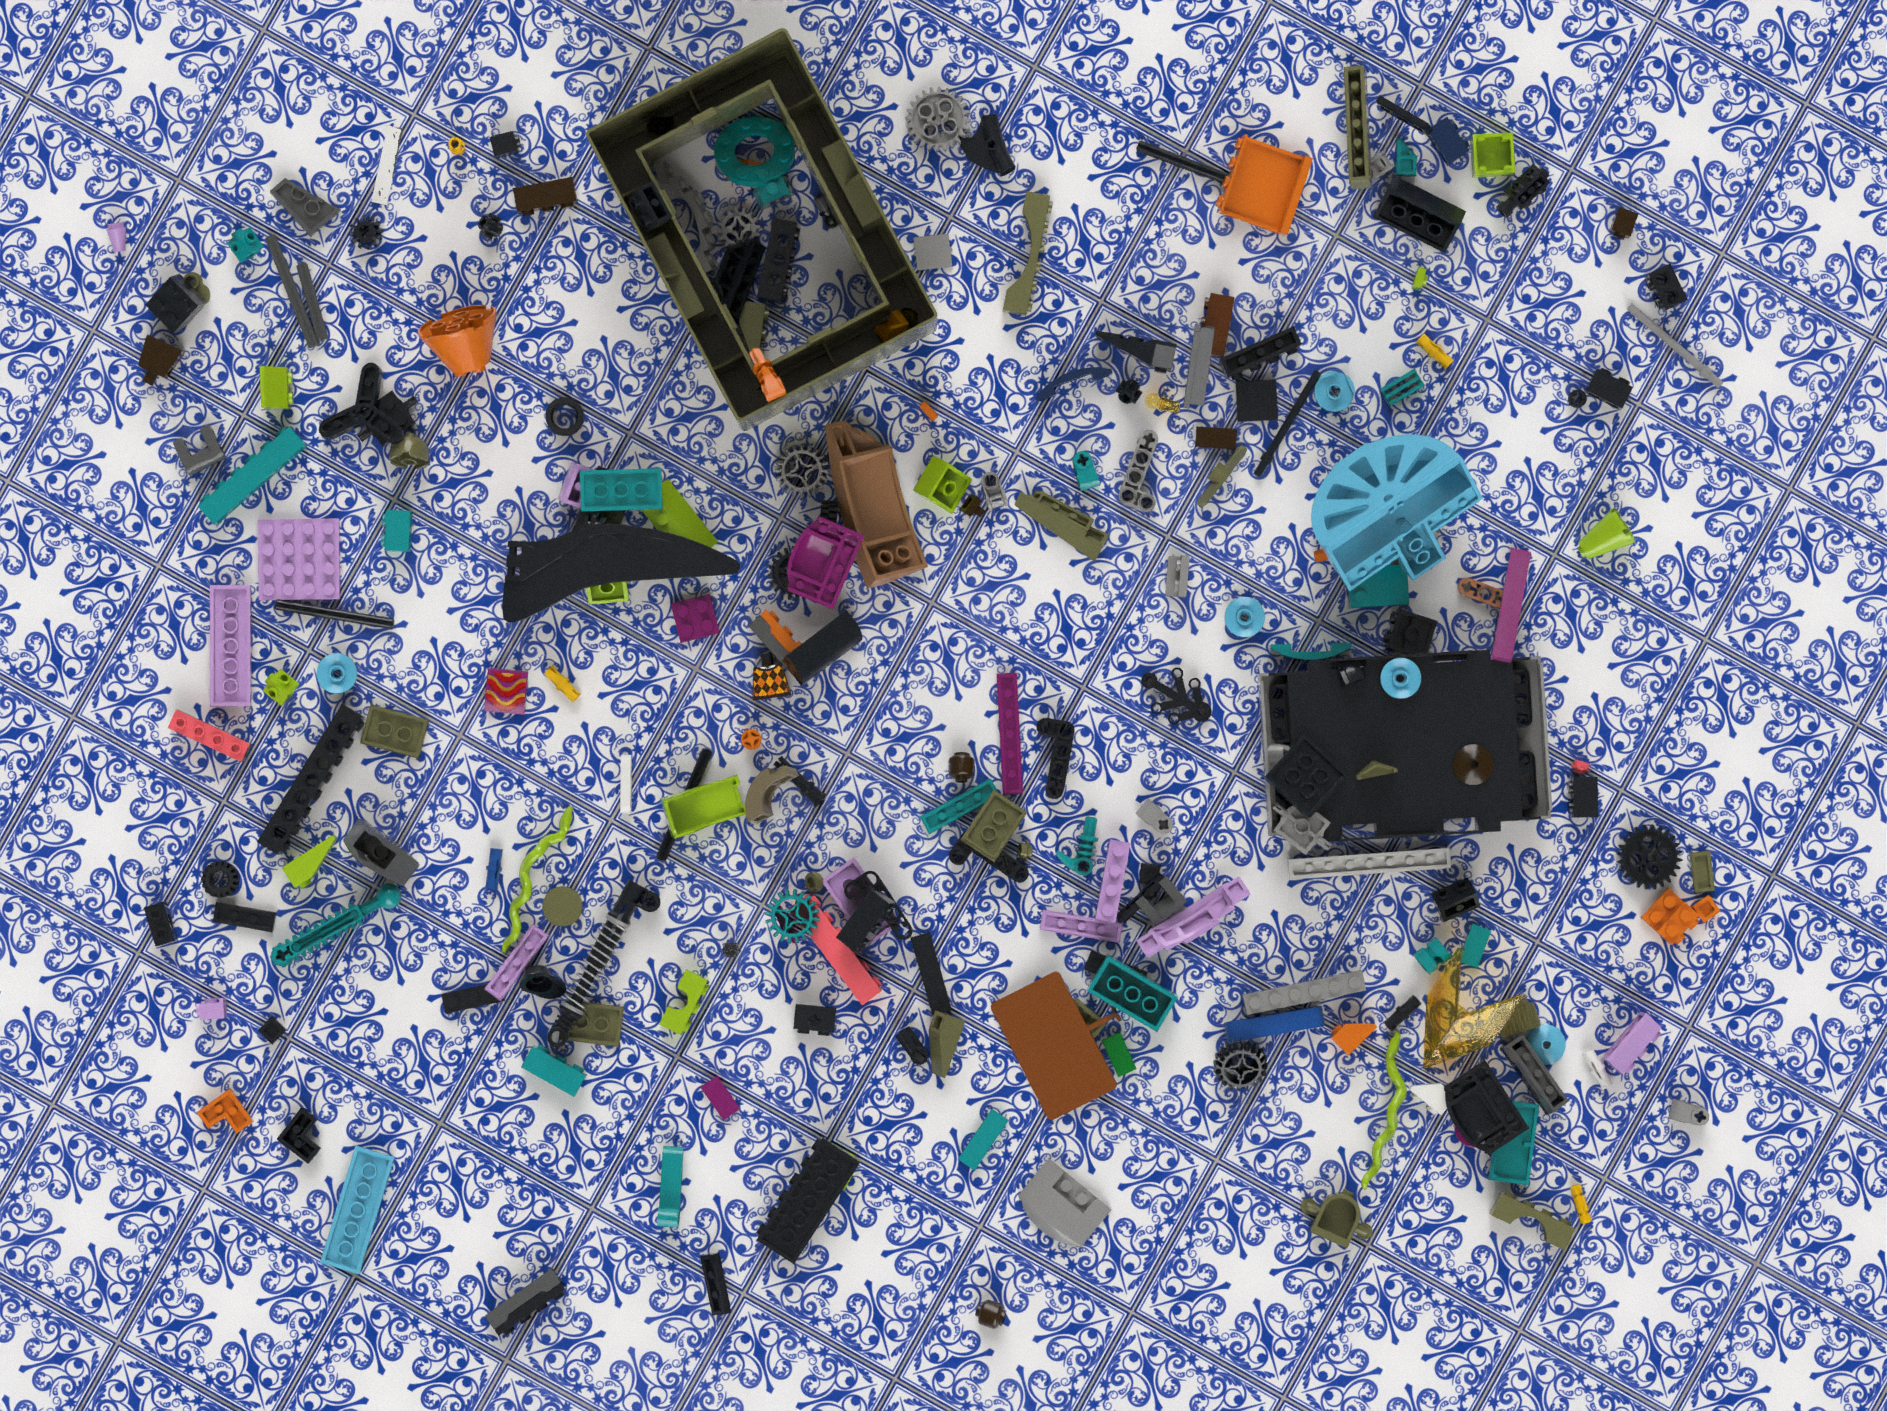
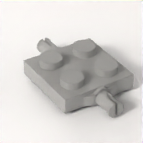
M1276 802L1275 805L1277 807L1273 806L1272 809L1281 815L1280 822L1274 828L1276 833L1305 855L1317 843L1326 851L1331 847L1332 844L1323 838L1324 831L1331 822L1318 812H1315L1308 820L1293 805L1286 809Z

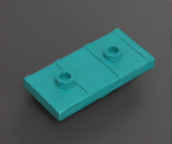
M1512 1101L1529 1129L1491 1153L1488 1180L1529 1185L1539 1105Z

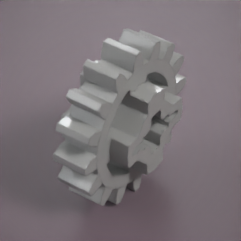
M735 207L734 213L727 210L728 216L722 215L721 218L724 221L718 222V226L722 228L717 230V234L723 235L719 240L720 242L726 241L724 245L726 248L736 243L731 241L727 235L735 237L737 243L744 241L747 233L752 232L749 239L760 237L756 230L761 229V226L755 225L758 222V218L752 219L753 212L751 211L746 214V208L739 212L738 208ZM741 217L748 219L751 224H745ZM734 218V222L726 227L728 221ZM737 221H739L741 228H744V230H741L740 238L737 232L733 231V229L737 228Z

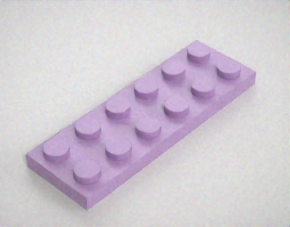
M210 585V707L251 706V585Z

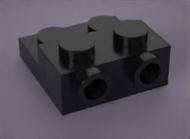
M1396 609V612L1392 611L1389 618V623L1392 624L1390 631H1386L1383 637V642L1386 643L1385 648L1406 654L1428 653L1437 620L1403 609Z

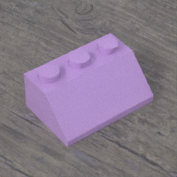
M1640 1012L1603 1055L1602 1059L1620 1074H1624V1072L1629 1073L1635 1066L1633 1063L1637 1057L1641 1058L1648 1050L1646 1046L1651 1041L1655 1042L1661 1035L1659 1032L1661 1027L1647 1013Z

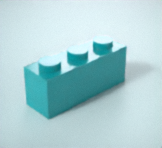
M541 1044L538 1047L532 1046L521 1068L575 1097L587 1074L583 1073L585 1069L576 1064L573 1066L567 1064V1059L559 1054H556V1056L549 1054V1049Z

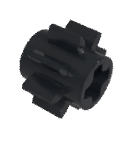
M491 213L488 216H482L478 222V228L481 229L479 234L491 240L493 237H498L503 231V225L500 223L502 218Z
M1123 379L1116 389V392L1119 393V400L1125 404L1131 402L1135 404L1142 394V391L1139 390L1140 385L1132 379L1127 381Z

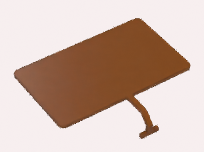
M1057 971L991 1004V1010L1049 1120H1054L1117 1087V1082L1090 1030L1115 1017L1118 1022L1122 1020L1116 1008L1111 1006L1113 1013L1087 1026L1061 974Z

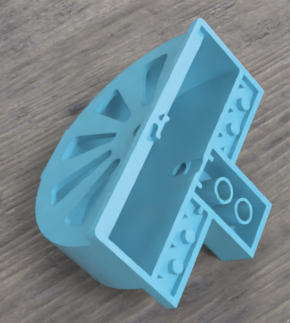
M1396 435L1369 444L1365 443L1334 465V468L1326 476L1316 493L1312 505L1311 522L1313 532L1329 562L1341 577L1346 588L1351 591L1395 559H1397L1401 568L1412 581L1439 564L1446 557L1433 533L1482 500L1483 497L1463 458L1449 445L1436 438L1424 435Z

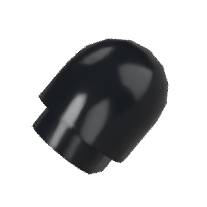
M1355 664L1341 666L1340 670H1337L1342 688L1353 686L1367 679L1364 670Z

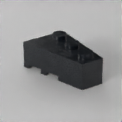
M878 888L870 889L836 938L854 952L867 950L881 929L885 919L893 912L894 909L892 907L895 902Z

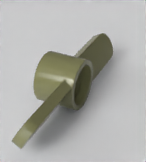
M1239 446L1225 465L1219 462L1207 478L1212 482L1197 500V505L1200 508L1209 502L1244 457L1247 451L1245 446Z

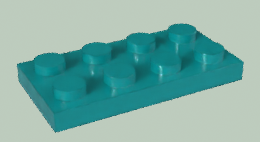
M661 468L580 471L581 512L663 509Z

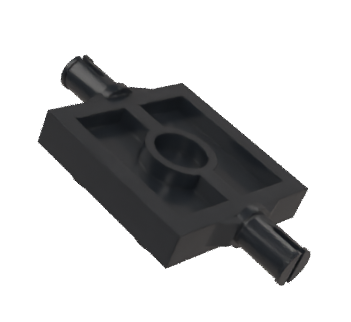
M390 391L378 400L377 409L400 425L404 432L416 424L409 411V408L418 403L414 396L403 402L398 399L393 391ZM365 409V410L363 411V413H361V414H363L364 416H366V415H367L366 412H367L368 410ZM369 427L357 435L362 442L372 435L377 438L383 447L389 444V442Z

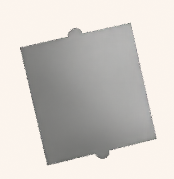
M948 233L913 238L915 247L913 255L916 257L917 271L952 267V248H950Z

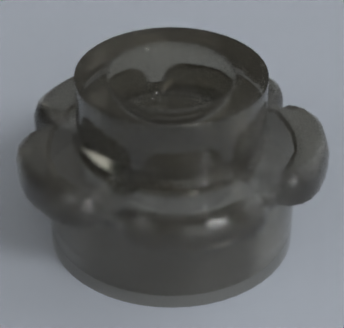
M734 942L724 943L721 953L725 954V957L728 958L737 957V953L741 952L739 944Z

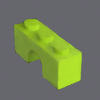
M686 969L677 988L687 994L688 1003L683 1009H675L668 1006L659 1025L682 1035L683 1031L687 1033L692 1024L689 1019L692 1013L696 1015L701 1005L698 1000L701 995H706L710 987L707 984L708 979Z

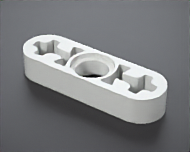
M621 755L620 811L621 813H631L632 755Z

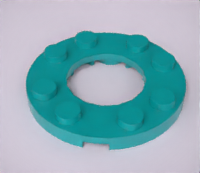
M758 116L744 117L728 125L717 137L714 146L715 163L720 173H723L729 178V181L746 187L764 186L770 182L777 181L779 176L784 172L787 173L791 168L795 158L794 140L788 129L773 119ZM754 135L762 136V138L765 137L774 145L773 155L768 161L752 166L746 165L737 159L734 151L736 145L741 143L744 138H750V136Z

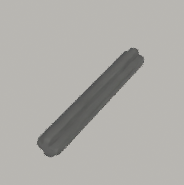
M300 263L296 267L318 341L328 339L308 264Z

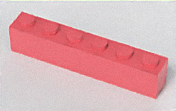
M813 895L808 902L809 904L812 902L817 903L812 909H819V913H814V917H819L820 920H813V924H816L818 927L817 929L810 927L813 935L809 936L861 1005H864L882 991L880 989L882 983L876 975L871 977L868 973L870 967L863 959L859 961L856 957L858 952L852 951L836 938L841 929L839 927L835 929L831 923L833 918L827 911L822 912L819 908L821 902ZM801 903L799 914L809 920V911ZM796 906V907H795V910H794V911L791 910V912L794 914V916H795L798 920L802 921L801 919H799V918L795 915V914H796L795 911H796V909H797V906Z

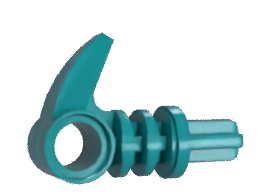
M1088 816L1085 818L1083 835H1078V838L1082 840L1081 844H1078L1080 851H1077L1075 858H1070L1059 850L1056 852L1057 857L1065 866L1083 876L1091 873L1093 869L1091 856L1095 854L1092 853V849H1096L1093 843L1098 842V838H1095L1097 818ZM1082 860L1089 863V869L1086 872L1078 870V863Z

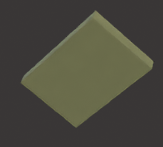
M370 704L360 743L419 759L430 720Z
M993 790L960 840L992 862H995L1027 812Z
M582 1002L581 1005L586 1010H582L584 1012L582 1018L574 1021L575 1026L572 1025L573 1030H569L571 1034L568 1041L619 1047L624 1007ZM559 1032V1039L563 1040V1034Z

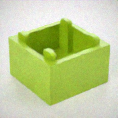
M1513 132L1473 134L1470 137L1472 178L1514 175Z

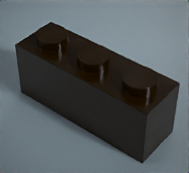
M573 177L513 188L517 212L522 214L523 217L534 215V211L542 210V213L552 212L555 207L562 206V209L572 208L574 204L578 203Z

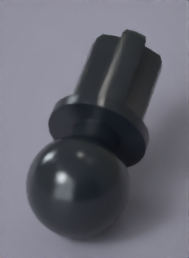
M817 195L814 198V202L820 211L819 215L825 216V226L830 229L836 228L838 223L823 195Z

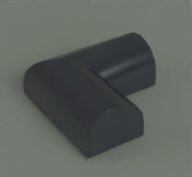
M301 1107L278 1136L277 1140L309 1164L321 1150L320 1146L306 1136L318 1118L306 1108Z

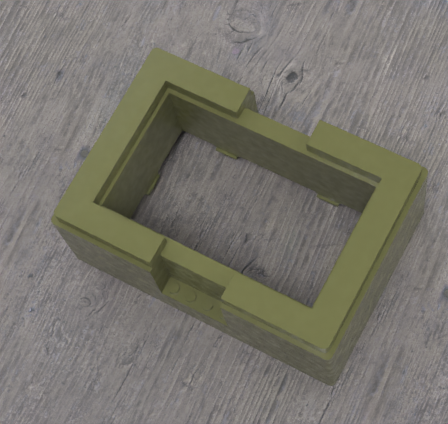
M780 28L587 130L586 136L741 430L748 431L937 330V312L791 36L785 28ZM772 99L880 304L836 328L831 329L830 326L808 337L807 343L771 361L777 377L780 378L787 394L768 402L760 387L761 384L757 376L752 371L754 364L735 330L738 328L726 304H721L674 215L677 212L665 189H660L648 164ZM654 117H673L674 125L667 133L656 134V132H648L647 124ZM653 181L672 218L662 226L645 232L633 208L629 205L626 196L636 188ZM899 310L909 322V326L906 332L884 343L874 328L877 325L886 323L892 311Z

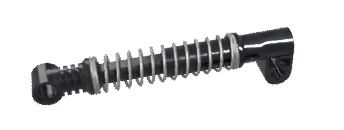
M629 879L627 880L612 911H609L605 916L607 921L602 923V930H598L600 934L598 938H594L596 942L591 944V952L588 951L587 959H583L589 964L588 967L580 966L585 971L584 974L576 973L581 980H572L577 985V988L569 987L574 994H565L570 1001H561L562 1003H560L559 1013L561 1015H557L559 1019H555L556 1024L552 1025L547 1035V1040L551 1046L556 1048L563 1046L571 1034L569 1030H573L572 1025L575 1026L574 1021L582 1018L584 1014L582 1010H586V1008L581 1004L582 1002L590 1003L585 998L586 994L594 996L588 990L590 987L597 989L592 982L593 980L601 982L596 975L597 973L605 975L600 968H608L607 963L612 961L610 957L612 953H616L614 949L619 947L618 942L623 939V932H627L625 928L629 929L630 919L636 907L647 912H654L660 907V898L656 893ZM644 891L649 892L646 898L650 899L651 896L655 898V906L648 908L645 901L642 906L637 905ZM623 906H628L621 920H618L617 917ZM556 1031L563 1034V1040L560 1043H555L552 1040L551 1036Z

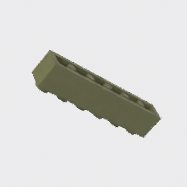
M1364 65L1344 67L1349 183L1352 189L1372 188L1367 73Z

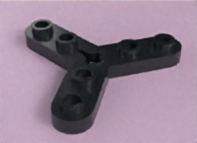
M367 363L363 366L355 405L324 419L319 425L321 436L332 440L365 424L391 444H397L403 440L404 429L377 409L383 375L382 369L377 364ZM364 408H366V409L368 410V411L366 412V414H367L366 416H364L363 414H361V413H363V409H364Z

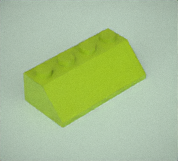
M669 479L662 482L663 509L642 510L659 531L682 536L711 548L718 543L717 539Z

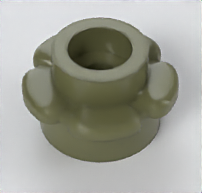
M1028 841L1026 843H1019L1017 848L1018 859L1027 861L1028 857L1031 858L1033 853V847L1029 845Z

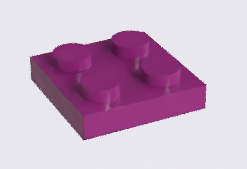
M710 594L671 604L680 643L720 633Z

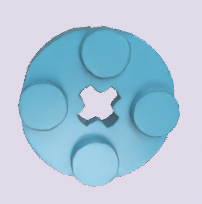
M1336 371L1322 375L1315 384L1314 397L1318 405L1325 411L1339 412L1346 409L1352 402L1355 393L1352 380L1347 375ZM1330 387L1339 388L1338 397L1330 396Z

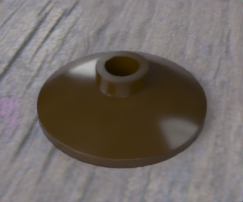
M1466 745L1454 756V773L1465 784H1481L1493 772V758L1490 752L1480 745ZM1476 761L1478 763L1477 768L1473 769L1470 763Z

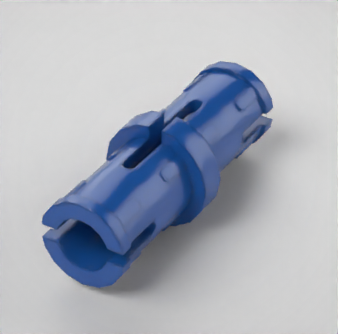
M490 848L489 863L486 866L487 879L485 888L498 890L499 874L502 872L500 866L503 849Z

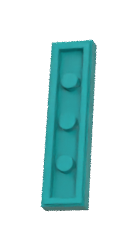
M990 778L920 816L928 833L931 834L983 806L993 790L997 791Z

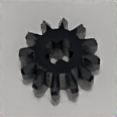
M363 215V222L356 218L355 222L358 225H350V228L355 231L349 232V236L355 237L352 239V243L356 244L359 242L358 248L360 249L365 244L366 249L370 250V243L377 247L378 245L375 240L382 241L383 239L377 235L384 232L383 229L378 228L381 223L379 221L374 223L375 218L373 216L367 222L366 215ZM366 228H369L368 230L371 232V234L369 236L366 235V237H364L362 230H366Z

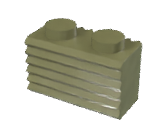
M1528 1000L1516 1003L1517 1007L1509 1009V1006L1497 1009L1498 1013L1493 1015L1501 1038L1541 1026L1533 1002L1529 1003Z

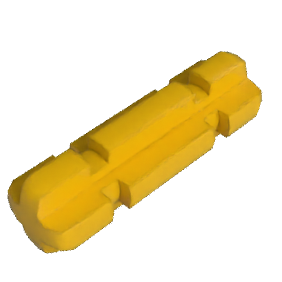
M1581 1185L1571 1186L1570 1190L1572 1195H1574L1573 1200L1577 1212L1580 1214V1222L1582 1224L1591 1222L1592 1219L1590 1213L1587 1212L1589 1209L1585 1196L1582 1195Z

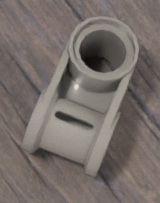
M1384 150L1371 158L1372 182L1395 168V165L1391 164L1385 156Z
M994 472L985 473L981 478V485L989 512L1003 505L1009 506L998 475ZM988 475H992L996 479V483L992 487L985 484L984 480ZM1001 498V500L992 502V500Z
M1149 798L1135 813L1161 834L1169 833L1173 828L1172 820ZM1168 820L1169 822L1167 825L1169 826V829L1166 830L1164 828L1160 830L1159 821Z
M1673 1099L1668 1119L1702 1126L1708 1122L1709 1113L1701 1106ZM1699 1111H1701V1113L1704 1115V1118H1700L1699 1121H1697V1118L1694 1117L1695 1113L1698 1114Z

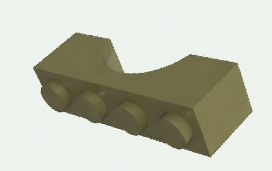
M1508 1191L1505 1194L1499 1192L1489 1213L1490 1215L1508 1224L1523 1216L1536 1218L1543 1227L1544 1240L1563 1250L1566 1249L1575 1230L1571 1226V1221L1562 1217L1560 1220L1552 1217L1554 1213L1546 1209L1538 1211L1534 1209L1535 1204L1525 1199L1522 1203L1516 1200V1195Z

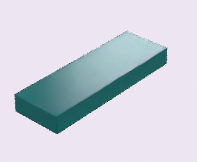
M991 1109L958 1160L975 1171L1009 1120Z

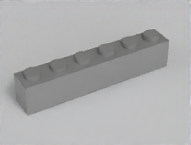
M1362 970L1242 994L1245 1014L1250 1015L1366 991Z

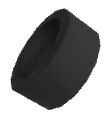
M560 397L548 405L546 422L554 433L561 436H570L581 429L584 423V412L576 400L569 397ZM569 405L575 409L577 419L572 427L560 428L555 424L553 413L557 407Z

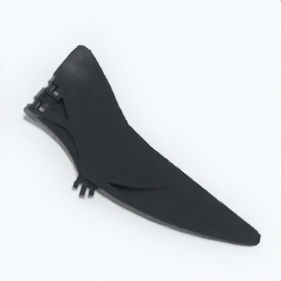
M596 511L592 520H590L591 514L587 513L583 525L559 537L531 542L508 541L509 555L506 557L507 575H505L502 603L503 619L508 623L518 622L589 587L617 582L732 575L739 572L740 564L722 552L685 537L643 527L604 524L606 521L605 516H602L597 521L601 512ZM517 548L521 549V555H517ZM516 568L520 569L519 575H515Z

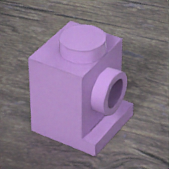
M217 998L204 999L205 1003L196 1004V1014L200 1016V1020L227 1018L226 998H219V1002H217Z

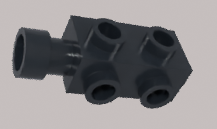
M1532 164L1504 190L1508 199L1505 202L1499 203L1496 206L1497 210L1505 218H1508L1516 207L1520 210L1529 207L1533 198L1546 191V186L1550 184L1547 179L1550 176L1543 167L1539 169Z

